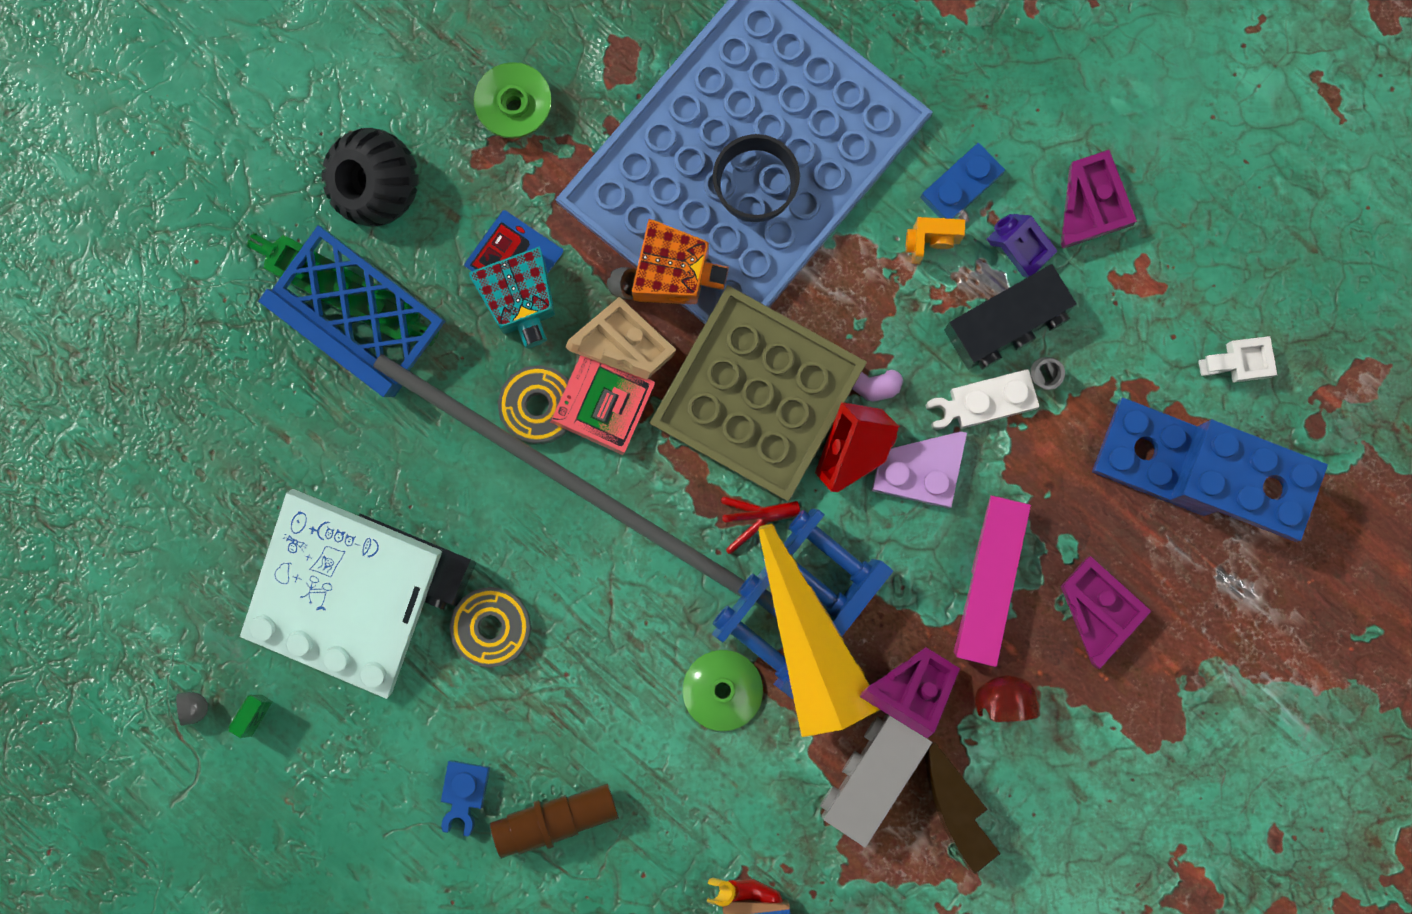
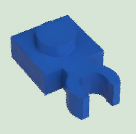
M453 760L448 761L441 802L452 804V808L442 820V832H450L452 820L454 818H461L465 823L463 836H470L472 834L475 820L470 813L471 807L483 808L490 767Z

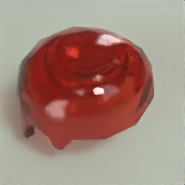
M1010 675L992 678L976 692L975 706L980 717L983 716L984 708L987 710L990 719L994 722L1027 721L1040 716L1037 692L1026 679Z

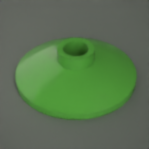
M509 62L493 67L482 76L474 93V108L478 119L487 130L503 138L514 139L532 134L544 124L551 110L552 97L547 81L540 72L523 63ZM513 100L521 102V106L517 110L508 109V104Z
M716 650L702 655L690 666L683 681V699L688 712L699 724L708 729L730 731L740 728L755 716L762 702L763 684L757 668L745 656L734 651ZM721 682L727 683L731 688L730 695L724 699L717 697L715 694V687Z

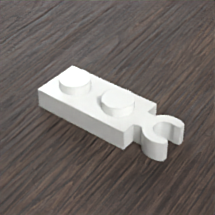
M1029 369L953 388L950 391L952 401L944 398H934L925 405L926 409L938 407L944 412L942 420H937L931 424L934 430L945 428L952 419L958 418L960 428L963 429L1039 408Z

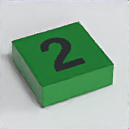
M263 695L247 696L229 725L228 731L239 738L252 737L273 701Z

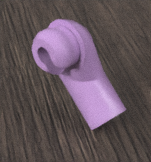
M888 370L885 374L870 378L861 372L852 390L864 399L872 402L893 398L900 392L903 377L895 370Z

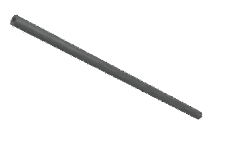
M383 354L375 361L373 368L738 596H742L738 593V590L745 582L742 578Z

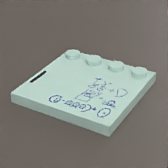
M291 489L286 492L240 637L387 699L392 694L442 551L305 493Z

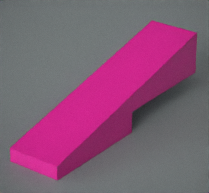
M990 495L971 570L973 575L953 651L957 658L997 667L1029 517L1030 504Z

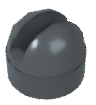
M628 267L614 269L611 272V277L607 280L610 293L622 299H633L632 288L636 269Z
M1042 357L1032 364L1030 376L1038 387L1052 390L1063 382L1065 369L1057 359ZM1042 365L1050 378L1049 381L1045 382L1040 370Z
M195 692L177 694V713L181 726L198 723V721L205 717L208 711V703L201 694Z

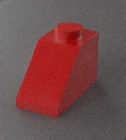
M841 402L815 474L831 492L843 490L886 462L890 449L896 442L900 426L882 409Z

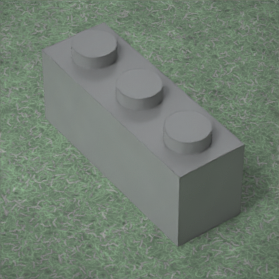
M888 714L885 715L883 720L878 716L874 719L864 735L869 740L861 754L856 751L853 752L842 770L847 775L839 789L832 786L820 804V807L825 810L821 815L824 821L865 848L932 744L930 740Z

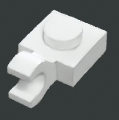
M1270 336L1231 341L1226 344L1227 354L1206 356V359L1198 361L1201 376L1231 371L1233 383L1272 378L1277 375Z

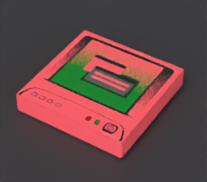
M580 355L550 423L623 455L655 382Z

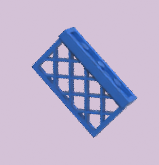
M317 225L273 289L267 288L258 300V302L382 397H395L402 388L401 384L373 368L377 358L381 354L384 355L383 347L402 344L405 360L400 366L410 371L446 322L438 314L319 225ZM324 239L333 246L335 263L316 266L314 250L320 241ZM342 254L349 258L351 261L343 262ZM307 261L308 267L302 268L305 262ZM358 265L364 270L366 287L347 290L344 267ZM336 269L339 291L320 294L317 272ZM309 273L312 295L298 297L287 289L296 275ZM373 277H374L377 281H379L382 285H375V286H374V284H373ZM389 289L395 294L397 311L378 314L375 291ZM367 292L370 315L351 318L348 295ZM340 297L343 319L329 321L323 316L321 299ZM313 301L314 308H312L306 302ZM404 301L413 308L405 310ZM421 313L432 322L422 336L409 338L406 315ZM398 316L402 339L382 342L379 319ZM371 320L374 343L360 345L354 340L352 323ZM344 324L345 332L336 325ZM417 342L414 348L411 350L410 343ZM375 348L376 356L367 349Z

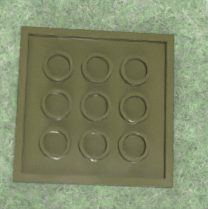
M727 285L649 424L789 502L831 428L841 402L845 403L867 362Z

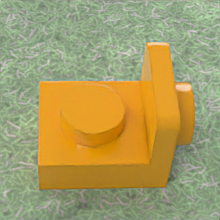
M918 217L913 229H907L905 251L906 253H912V264L921 263L924 257L925 243H930V247L935 249H951L954 247V244H960L965 236V220Z

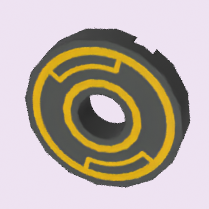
M541 365L524 367L512 374L502 386L498 399L499 417L507 431L522 442L530 444L552 443L564 436L568 430L552 424L550 421L568 384V379L556 369ZM535 395H543L549 401L547 411L538 416L530 414L527 410V403L530 398Z
M494 587L476 589L463 597L454 609L450 623L452 643L460 656L473 665L487 668L507 665L518 658L528 643L532 629L529 612L521 599L507 590ZM488 616H496L502 625L501 633L494 639L485 638L480 631L481 622Z

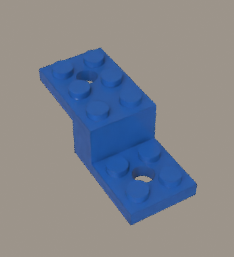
M1122 397L1118 400L1092 473L1199 515L1206 516L1220 512L1291 541L1298 542L1303 537L1328 464L1213 419L1195 426ZM1138 439H1146L1152 443L1154 455L1150 460H1143L1136 455L1134 447ZM1268 477L1277 479L1282 485V494L1277 500L1269 498L1264 492L1263 484Z

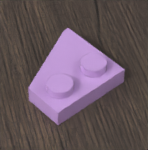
M961 431L891 448L886 462L876 469L872 491L948 509L951 508L967 433Z

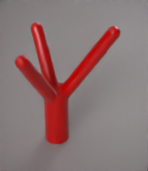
M722 497V504L748 511L725 514L722 516L723 522L757 520L726 548V552L732 554L758 532L759 526L766 525L768 522L796 517L800 513L798 501L762 507L741 500Z

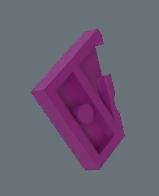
M1110 150L1071 163L1069 166L1061 236L1062 249L1131 227L1137 222Z
M1091 556L1087 557L1060 586L1090 662L1096 669H1100L1151 612L1149 608Z
M926 647L908 661L893 669L886 676L868 686L861 693L860 697L923 737L928 738L935 733L960 668Z

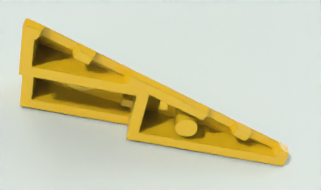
M773 524L759 526L758 531L801 736L807 737L843 730L876 713L880 709L860 697L861 693L870 686L864 676V672L853 659L844 644L842 636L812 587L808 585L792 554H789L778 536L775 526Z

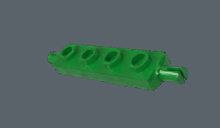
M253 233L250 238L255 242L249 239L247 241V248H251L265 256L264 269L278 278L283 275L303 246L285 235H282L272 243L257 233ZM314 251L316 266L335 263ZM307 261L305 262L302 268L308 267ZM344 267L347 290L366 287L365 278ZM336 269L317 272L320 294L339 291ZM309 273L296 275L290 284L312 295ZM387 290L375 291L378 314L397 311L395 294ZM367 292L348 295L352 318L370 315ZM340 297L321 299L322 302L342 312ZM404 301L405 310L413 308ZM421 313L406 315L409 338L411 336H422L428 326L420 322ZM398 316L379 319L381 334L393 340L402 339ZM371 320L361 322L372 328ZM438 331V333L435 335V337H434L435 339L438 338L439 331ZM432 340L429 346H432L435 343V341Z

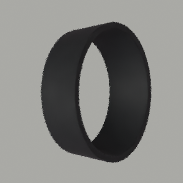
M762 134L745 135L730 142L718 155L713 168L714 188L723 206L733 216L748 222L768 221L781 214L795 197L800 182L799 166L791 150L778 139ZM753 150L765 151L780 159L786 166L791 180V189L787 201L778 209L760 215L738 211L726 202L721 192V177L727 164L737 155Z

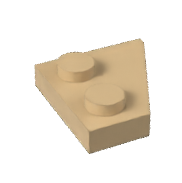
M620 297L573 335L566 344V348L573 353L646 380L669 361L676 351L666 339Z

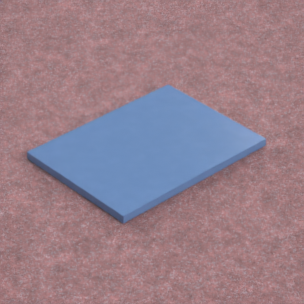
M728 0L555 200L559 206L635 268L638 266L648 219L658 221L709 243L707 262L729 267L725 288L729 285L770 308L930 119L933 112L792 0ZM750 134L771 136L784 143L794 154L800 171L799 187L791 203L781 214L763 222H748L733 216L723 206L713 184V168L720 152L733 140ZM753 150L737 155L727 164L721 177V192L726 202L738 211L752 215L766 214L778 209L787 201L791 189L790 175L786 166L776 156L765 151ZM701 285L697 304L681 305L706 324L724 290Z

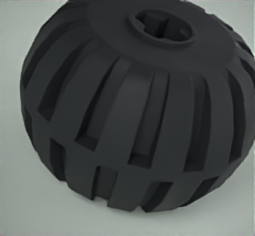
M360 128L340 137L325 156L323 166L326 168L322 170V181H325L326 187H323L326 198L331 199V206L339 214L355 224L368 227L389 224L401 217L415 199L417 193L415 186L419 184V174H415L414 170L417 168L416 161L410 155L411 151L395 135L376 128Z

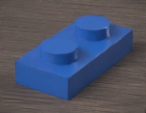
M978 142L927 188L920 198L939 218L955 219L1001 177L1005 169Z

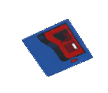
M503 210L467 259L464 266L474 271L540 247L546 262L547 273H549L562 255L563 249L506 210Z

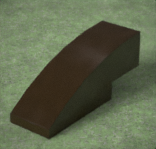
M932 742L925 753L926 771L932 798L940 821L954 849L966 867L976 874L1001 854L975 821L976 818L988 809L935 742Z

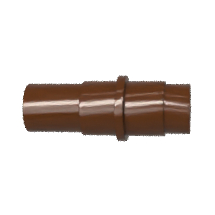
M607 783L568 797L564 795L541 803L540 800L534 801V806L508 814L506 818L491 822L490 829L496 850L502 859L516 853L520 855L544 846L547 849L554 848L555 842L579 835L578 832L617 820L619 816Z

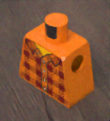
M648 219L632 288L633 300L653 303L697 304L701 285L724 290L729 267L707 262L709 254V243L658 221Z

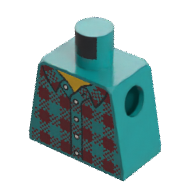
M540 247L469 272L472 282L503 334L518 330L525 348L535 347L547 341L540 321L553 317L555 310L546 262Z

